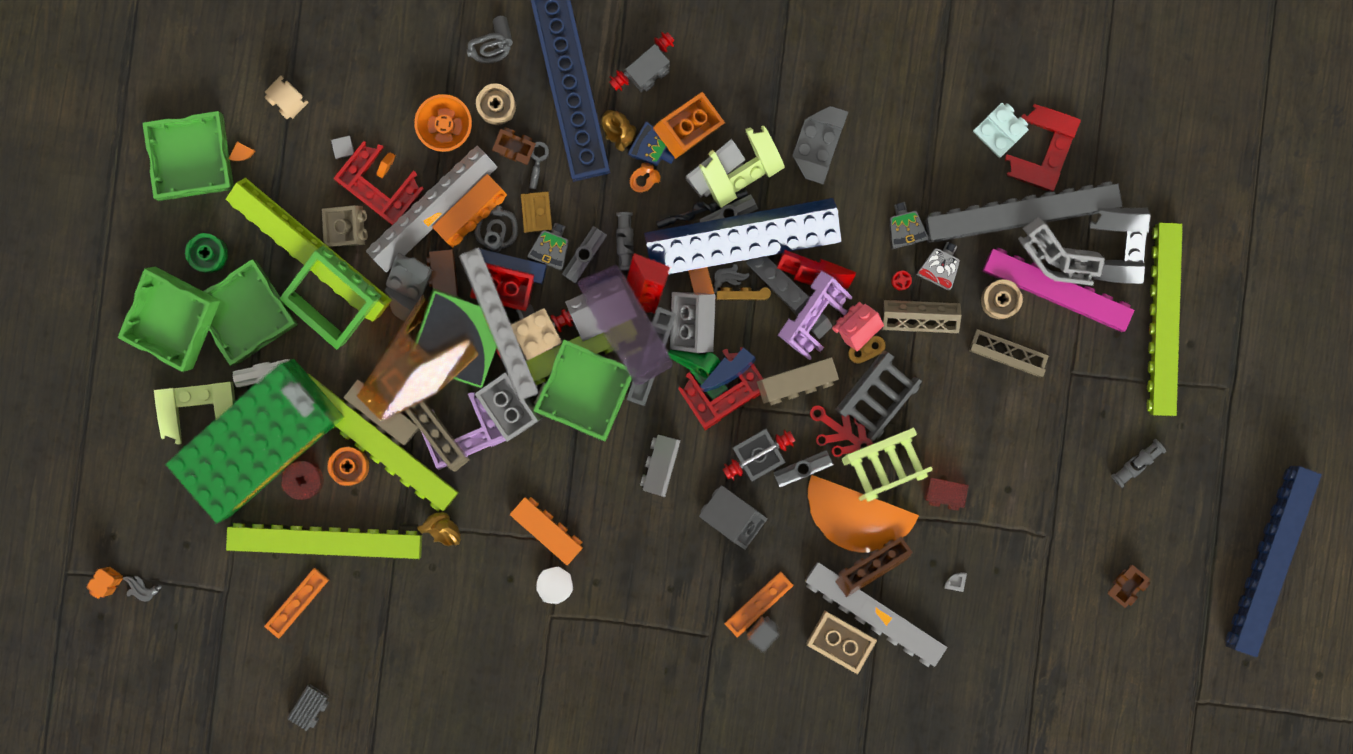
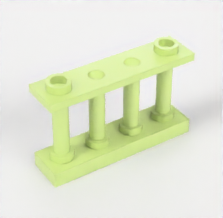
M914 428L842 458L844 466L850 463L851 466H854L866 494L859 497L860 501L866 499L869 502L878 498L877 494L915 478L919 481L928 477L927 473L933 469L929 467L923 470L911 443V438L917 435ZM901 443L902 446L904 445L916 473L906 476L895 452L896 444ZM884 450L885 453H888L899 480L889 483L878 458L879 451ZM868 457V459H871L883 487L876 490L872 489L861 464L862 458Z

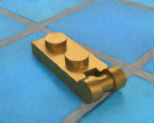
M725 287L721 288V291H717V300H767L771 295V291L766 287L760 291H751V288H740V291H732V288Z

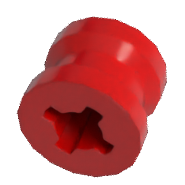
M906 271L896 272L891 279L893 287L899 291L907 289L912 282L911 275Z

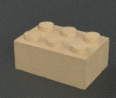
M824 610L806 645L858 674L877 640Z

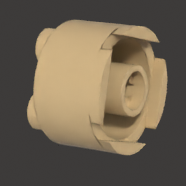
M280 75L265 91L267 94L265 98L273 106L277 104L280 107L279 112L286 119L289 117L293 119L309 102L307 100L303 102L301 100L303 98L302 95L288 81L283 83L284 77Z
M489 84L478 94L476 108L484 121L492 125H501L512 119L516 110V102L508 88L501 84ZM496 100H498L499 104H501L498 105V108H494V106H491L495 103Z
M998 280L989 284L981 296L984 312L995 319H1006L1013 316L1021 308L1023 301L1021 291L1014 282L1009 280ZM1003 295V299H1006V302L1002 304L998 300V297Z

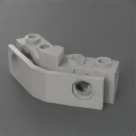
M1039 217L1023 228L1028 236L1024 239L1022 237L1018 238L1038 268L1049 278L1060 282L1093 285L1092 276L1101 277L1105 258L1098 252L1062 248L1045 222ZM1031 243H1036V245L1039 248L1038 252L1035 250ZM1044 258L1049 264L1060 268L1063 272L1047 269L1040 260Z

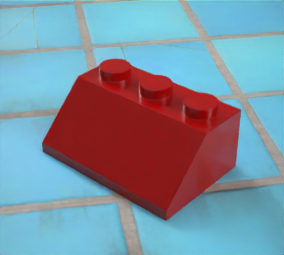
M634 254L625 287L637 308L642 309L644 312L655 314L671 267Z
M485 263L502 306L527 311L533 290L534 274ZM472 289L470 298L476 299V296Z

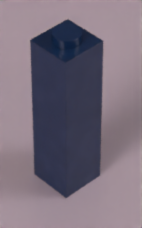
M479 249L485 263L534 274V283L543 285L547 265Z

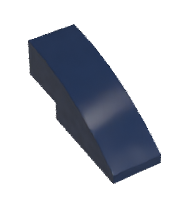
M742 348L731 362L724 358L700 386L701 390L707 392L736 379L756 361L755 356L745 348Z

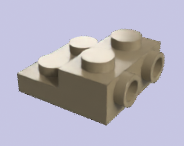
M363 206L322 209L324 244L328 247L365 245L368 233L364 229V221L367 219V214L363 210Z

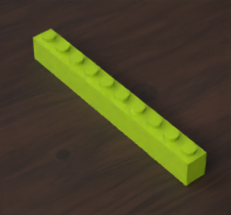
M244 178L238 181L227 196L226 200L234 209L244 214L247 220L256 224L263 233L268 234L277 245L286 249L293 258L298 259L303 265L306 264L315 250L323 245L327 249L332 250L248 179ZM333 251V253H334L335 256H337L340 260L345 261L344 259H342L338 254H336V253ZM317 260L310 271L317 275L322 282L329 285L336 294L341 295L347 300L349 305L360 311L366 301L322 262ZM348 264L351 270L361 275L363 280L370 286H373L374 290L381 295V298L365 317L373 322L382 315L392 299Z
M1158 223L1152 230L1155 247H1152L1154 266L1151 267V277H1154V285H1151L1150 294L1153 296V304L1150 305V315H1153V319L1149 325V334L1152 335V342L1149 343L1151 361L1148 363V372L1151 373V380L1147 384V390L1150 392V400H1147V411H1150V415L1177 416L1182 224Z
M308 374L344 416L335 425L341 430L340 434L344 438L354 440L356 442L355 446L362 452L368 451L371 454L369 457L376 463L382 462L386 466L384 469L393 476L397 474L401 478L399 481L409 488L411 485L416 489L414 493L423 500L425 497L430 500L431 503L429 505L435 510L439 511L441 509L445 511L458 495L459 492Z
M233 523V527H227L226 550L421 558L422 535H417V531H406V534H398V530H387V533H379V529H367V532H360L359 528H348V532H345L337 527H329V531H322V527L311 526L310 530H302V526H291V529H283V525H271V528H264V524H252V527H245L244 523Z

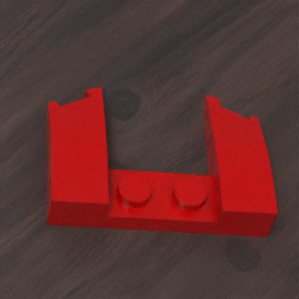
M1034 104L1032 107L1035 110L1028 116L1023 114L1021 117L1026 122L1051 131L1054 134L1041 166L1006 154L1005 161H1010L1011 172H1007V176L1048 192H1053L1081 120Z
M363 141L333 179L385 221L393 225L410 209L424 189L423 187L418 188L414 179L417 177V174L414 170L391 199L363 178V175L384 147L379 144L377 149L366 147V142Z
M724 349V350L722 351L723 354L725 355V357H726L730 362H731V361L736 357V355L738 354V353H731V354H729L728 349ZM752 364L739 376L742 382L709 402L690 372L686 375L689 381L685 388H678L704 430H707L749 400L761 395L757 381L763 380V377L755 365Z

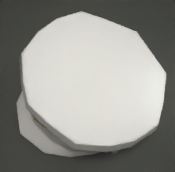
M560 567L543 570L538 576L536 590L541 599L551 604L565 601L573 591L571 575Z

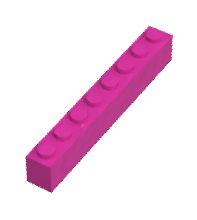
M997 248L990 251L982 272L1000 280L1012 281L1023 290L1120 332L1126 331L1134 313V310L1130 308V304L1123 301L1119 303L1112 301L1113 297L1102 293V296L1096 294V290L1088 286L1082 288L1076 283L1054 281L1046 276L1035 263L1029 265L1024 262L1025 259L1016 255L1013 258L1007 255V251Z

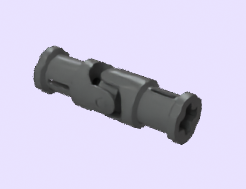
M633 212L616 213L618 217V229H616L617 255H619L617 271H629L632 255L634 254V235L631 228Z
M1154 439L1150 446L1145 450L1139 451V457L1138 455L1132 457L1123 465L1124 467L1116 474H1111V477L1119 487L1123 488L1128 480L1132 477L1135 478L1143 472L1147 465H1151L1156 457L1161 453H1166L1164 446L1157 439ZM1132 462L1134 468L1138 469L1139 471L1134 470L1130 463Z

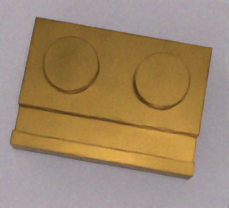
M549 192L521 194L524 233L540 232L543 230L551 231L552 221Z

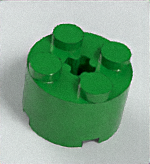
M201 233L187 243L185 256L188 263L195 270L203 273H215L222 270L226 264L228 250L226 244L220 238L212 234ZM208 250L210 251V255H207L206 257L203 255V253L207 252Z

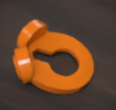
M642 163L641 168L632 174L630 186L636 192H645L654 183L660 182V173L658 170H654L652 164ZM649 173L650 177L646 179V185L643 187L639 186L636 183L637 177Z

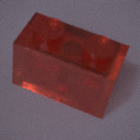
M929 478L925 500L929 501L928 505L940 507L942 503L948 505L947 509L959 511V507H965L969 485Z

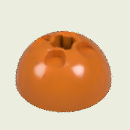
M440 94L428 98L420 105L415 115L414 125L417 136L424 145L435 151L446 152L460 147L467 140L471 132L472 119L467 106L460 99L451 95Z

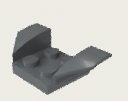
M830 106L805 119L792 156L805 179L824 184L837 142L848 115L847 111Z
M400 253L395 257L386 282L385 293L392 299L389 304L392 313L409 324L414 310L423 298L433 270L417 259L408 258Z

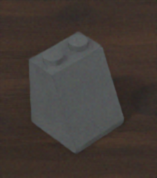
M722 485L714 491L712 499L703 506L699 515L700 518L743 549L748 547L767 521L766 517Z

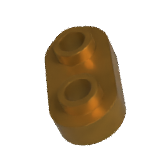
M873 336L859 349L861 352L859 358L855 357L854 353L856 350L851 347L848 352L849 359L857 364L867 361L885 350V342L881 337ZM873 342L878 343V349L872 348Z

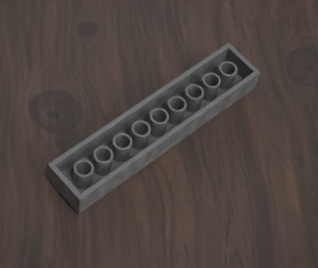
M1105 182L1098 185L1097 188H1094L1093 185L1083 186L1078 191H1074V188L1066 189L1057 195L1055 192H1048L1041 195L1040 198H1037L1036 195L1026 196L1022 201H1017V198L1006 200V202L1000 205L998 202L987 203L983 208H980L979 205L968 207L965 211H960V208L952 209L944 215L941 212L930 213L924 220L925 231L929 238L927 244L1024 227L1038 217L1047 223L1098 214L1099 208H1121L1122 201L1119 185Z

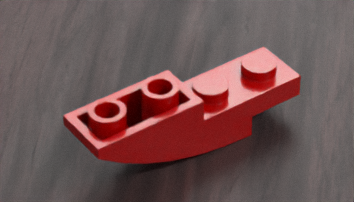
M784 250L777 264V269L795 275L794 280L810 285L814 283L822 271L833 277L844 289H848L856 275L855 271L820 259L819 262L787 250Z

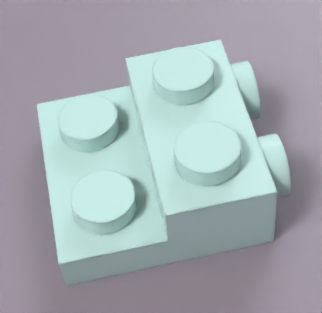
M1001 103L973 131L999 158L1029 130L1027 128L1028 123L1022 117L1017 118L1013 114L1015 112L1014 109L1007 103L1005 105Z

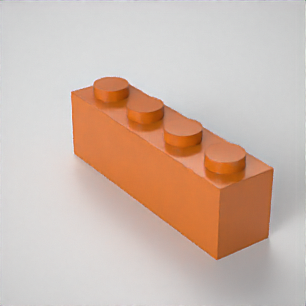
M486 174L432 228L453 248L461 243L463 237L473 231L482 219L488 217L491 210L500 205L507 194Z
M524 497L509 515L562 562L568 565L582 550L581 544L583 542L575 535L571 537L566 533L568 529L560 522L556 524L552 520L553 516L547 510H540L537 507L539 503L532 497L529 499Z

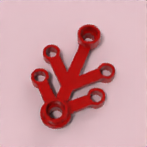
M814 406L810 410V417L813 420H821L839 433L826 436L823 434L816 437L818 445L824 446L827 443L849 440L854 444L846 447L834 446L831 450L833 456L840 457L842 454L856 452L861 449V444L866 443L867 446L873 445V442L866 437L865 426L858 424L855 418L854 423L858 427L859 438L852 434L849 415L846 417L841 415L842 427L825 414L823 407ZM815 410H820L821 415L819 417L814 416ZM821 436L825 438V443L820 444L818 441ZM835 448L841 449V453L839 455H836L834 453Z

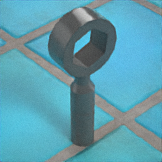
M536 142L534 148L542 146L545 148V155L537 157L534 155V150L531 155L535 160V165L532 169L530 189H537L540 161L546 160L549 155V149L543 142Z

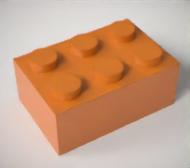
M701 92L663 118L653 129L676 159L719 129L725 122L705 94Z

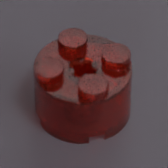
M309 461L293 462L284 470L282 475L283 490L290 497L298 500L314 497L321 491L324 483L320 468ZM305 476L304 480L307 482L300 484L299 478Z

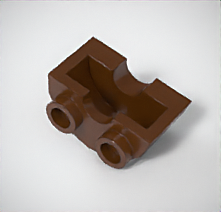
M504 127V130L500 129L492 151L500 153L499 155L513 161H519L528 165L536 143L532 142L533 139L526 135H522L520 138L514 135V130Z
M1130 564L1127 570L1124 569L1113 582L1114 585L1108 590L1107 594L1126 608L1137 600L1136 594L1139 590L1145 591L1150 585V579Z

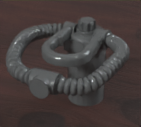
M497 16L493 19L495 33H489L468 42V49L466 51L469 57H473L474 60L480 63L490 64L492 62L496 63L508 55L513 41L508 20L505 16ZM491 38H492V39H496L495 41H491V42H487V43L483 44V45L480 47V53H481L483 56H488V57H489V56L496 55V54H498V53H501L499 56L497 55V56L494 57V58H493V57H492V58H483V57H481V56L478 55V53H477V51H476V49H475V47H474L473 45H475V44H477V43H481L482 41L484 42V41L489 40V39H491ZM494 45L499 46L498 49H494L493 51H484V49L487 47H494Z
M501 206L493 208L490 214L497 216L505 215L511 219L513 229L509 241L504 242L506 226L501 220L490 221L487 226L485 240L480 234V225H482L483 219L475 228V237L478 243L495 253L505 247L507 248V246L509 247V245L511 246L518 236V224L514 213L503 210ZM500 224L502 226L501 237L496 232H491L492 225Z

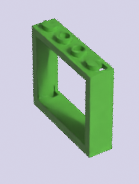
M323 245L315 250L279 300L337 350L347 342L381 298V295L374 290L373 286L366 283L361 275L351 270L345 261L340 260L334 255L332 250L327 249ZM317 260L322 262L366 301L343 333L295 292Z

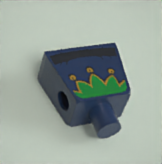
M645 122L628 152V156L658 166L661 159L672 164L675 157L667 149L653 129V126Z

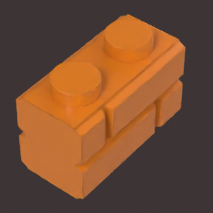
M111 567L101 568L97 570L87 587L90 590L89 593L98 599L112 595L117 588L116 585H119L122 581L123 575Z

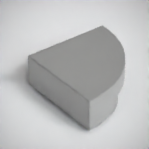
M961 572L952 575L946 581L944 588L963 592L967 573Z

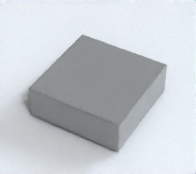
M351 136L331 140L335 159L353 155L354 149Z

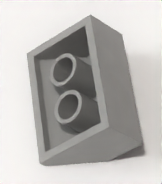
M732 139L715 152L727 175L741 167L746 160ZM712 157L706 159L701 165L707 167L712 161ZM698 166L686 176V180L700 198L704 195L708 197L711 192Z
M618 278L565 302L582 341L635 318Z
M672 292L671 312L676 313L671 328L670 349L695 353L713 352L715 294Z
M507 372L475 393L506 442L543 419L539 413L534 412L535 406L529 397L518 400Z
M658 435L657 438L653 437L650 448L654 449L652 457L648 456L645 467L649 469L647 475L643 474L640 486H644L643 491L665 497L680 440Z

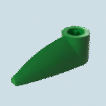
M667 350L665 352L669 358L705 378H708L721 363L719 358L710 352L706 353V355L680 350Z

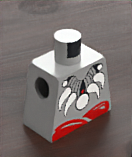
M947 242L943 251L935 248L916 275L948 291L951 290L960 262L959 259L953 257L957 246Z

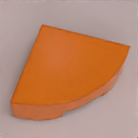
M237 142L229 159L232 161H243L250 158L255 151Z
M390 152L384 157L378 168L377 176L381 178L385 176L396 155Z

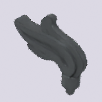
M733 264L732 268L719 269L715 273L714 293L721 289L722 283L725 281L731 285H741V282L737 281L746 280L749 274L738 273L736 264Z
M131 576L123 578L131 587L127 591V596L134 595L144 602L150 601L159 592V589L162 588L161 585L148 589L145 587L144 581L138 576H135V578Z

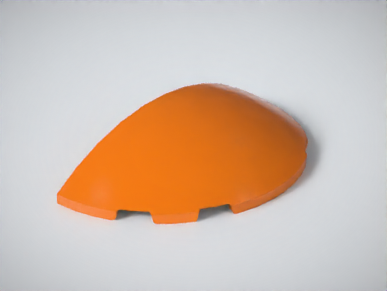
M814 475L810 477L808 500L812 518L825 537L844 549L865 553L876 549L881 550L890 540L893 539L895 541L900 537L906 536L919 517L917 514L878 499L869 502L866 499L860 501L859 497L864 495L862 493Z

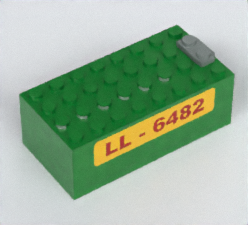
M295 359L279 363L166 465L216 523H219L233 516L339 423L344 416Z

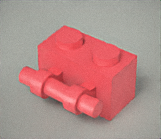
M858 302L855 306L852 305L848 309L849 312L842 318L840 317L832 327L834 332H840L844 342L856 351L861 349L884 326L878 312L866 304L863 305L861 302Z

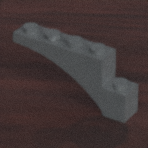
M767 256L749 259L746 264L798 317V314L802 312L808 303L809 297L780 269H777V266ZM821 313L810 331L820 339L833 326L828 318Z
M657 308L627 397L628 401L645 406L676 313Z

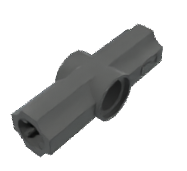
M750 194L730 205L724 206L722 209L699 221L706 222L725 218L723 216L725 210L733 211L734 216L749 214L758 210V207Z
M593 226L580 247L576 250L575 255L562 275L576 283L587 265L592 261L593 256L607 235ZM582 250H588L590 256L588 259L582 260L579 258V253Z
M827 450L773 473L779 487H783L831 467L833 464ZM802 463L808 466L806 474L798 472V466Z

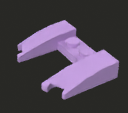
M822 271L811 285L815 292L809 298L802 312L798 314L795 322L789 319L778 334L785 342L809 360H811L809 352L814 348L820 352L824 348L809 334V331L829 303L845 316L848 310L842 308L846 298L852 299V296L833 277Z
M469 393L468 395L482 427L455 439L467 456L506 441L478 398H475V393ZM423 435L436 468L440 470L447 467L446 463Z

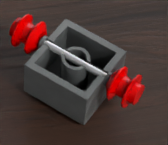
M661 32L662 37L660 39L655 37V44L626 68V72L616 70L617 75L615 77L609 76L611 79L609 83L615 90L620 89L622 91V85H629V78L640 92L644 90L647 92L655 85V80L658 78L663 79L669 73L670 61L662 53H667L669 45L674 47V39L668 32L665 34Z
M764 429L734 446L733 450L740 462L738 464L736 460L732 459L731 465L724 464L725 468L723 471L727 478L732 477L734 481L735 475L742 476V469L744 468L750 480L754 481L785 463L778 448L780 447L786 451V446L789 444L794 447L793 442H795V439L791 432L786 433L784 430V435L779 436L776 434V441L774 442L767 429Z

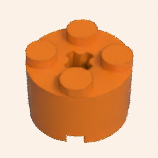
M343 447L335 451L329 458L328 472L332 479L340 485H356L366 478L369 472V460L366 454L358 448ZM348 461L353 465L349 472L348 468H345V464H348Z

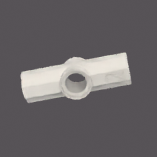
M290 359L273 363H260L253 365L251 368L233 371L235 386L243 387L257 384L279 363Z

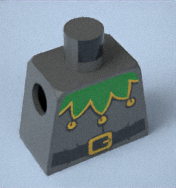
M905 202L895 204L897 216L889 218L891 250L927 241L929 238L917 211L908 213Z
M555 223L551 233L543 230L529 252L528 258L563 271L569 240L562 237L565 226Z

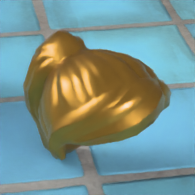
M608 110L603 114L601 120L606 135L605 138L614 142L616 149L624 151L625 147L631 145L635 140L636 127L630 125L629 120L620 112Z
M445 512L432 514L422 525L417 527L422 534L430 533L434 537V542H440L445 546L460 544L459 528L450 520L449 515Z

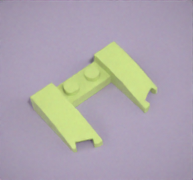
M761 126L762 132L753 133L752 128L745 129L756 157L728 175L713 150L708 154L712 157V161L708 166L704 167L700 164L699 167L713 199L721 208L736 199L735 193L765 174L771 177L785 168L765 126Z
M233 382L154 390L161 438L165 439V435L176 439V444H182L178 407L214 404L215 418L217 419L235 403Z

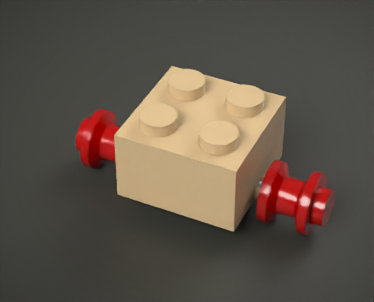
M543 308L511 325L526 360L562 343L555 327L560 333L562 332L561 327L565 325L573 326L571 323L573 319L569 311L566 312L562 309L561 315L557 317L551 315L550 317L553 321L551 322L546 310Z

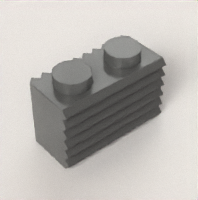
M311 684L307 685L287 719L306 731L310 727L314 728L319 721L317 715L320 711L324 712L329 704L327 701L329 696Z

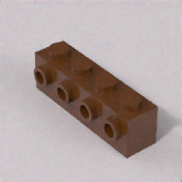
M902 537L895 541L892 539L881 550L876 549L871 552L865 560L861 558L853 564L852 568L848 569L847 567L839 572V577L835 582L847 598L906 561L913 552Z

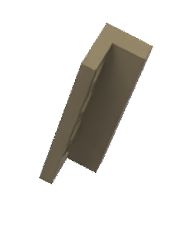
M884 300L883 330L959 333L961 323L960 303ZM888 318H896L898 320L895 324H887ZM910 319H915L918 321L914 325H910L907 323V321ZM929 320H935L937 322L934 325L926 324V322ZM956 321L955 326H946L944 323Z
M976 329L969 348L970 352L1038 377L1044 376L1046 371L1044 368L1049 357L1046 354ZM978 336L986 337L990 345L983 347L976 344ZM1001 342L1005 345L1007 352L999 353L993 345ZM1020 349L1023 351L1025 358L1018 360L1013 357L1011 352ZM1034 356L1043 358L1040 367L1032 365L1029 358Z

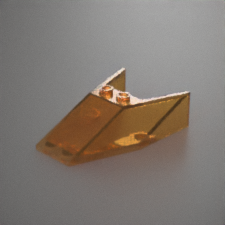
M421 295L395 333L357 394V397L380 421L437 394L479 355L472 343L467 339L435 356H429L408 335L424 319V312L428 302L423 295Z

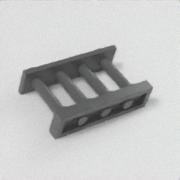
M884 350L835 409L844 417L852 415L869 430L866 436L873 441L883 434L885 426L907 399L919 390L920 383L922 382L919 378L913 377L910 380L892 365L894 357ZM883 370H888L906 386L899 395L880 380L879 375ZM871 385H876L894 401L887 410L867 394V390ZM859 400H864L881 415L875 425L855 409V405Z

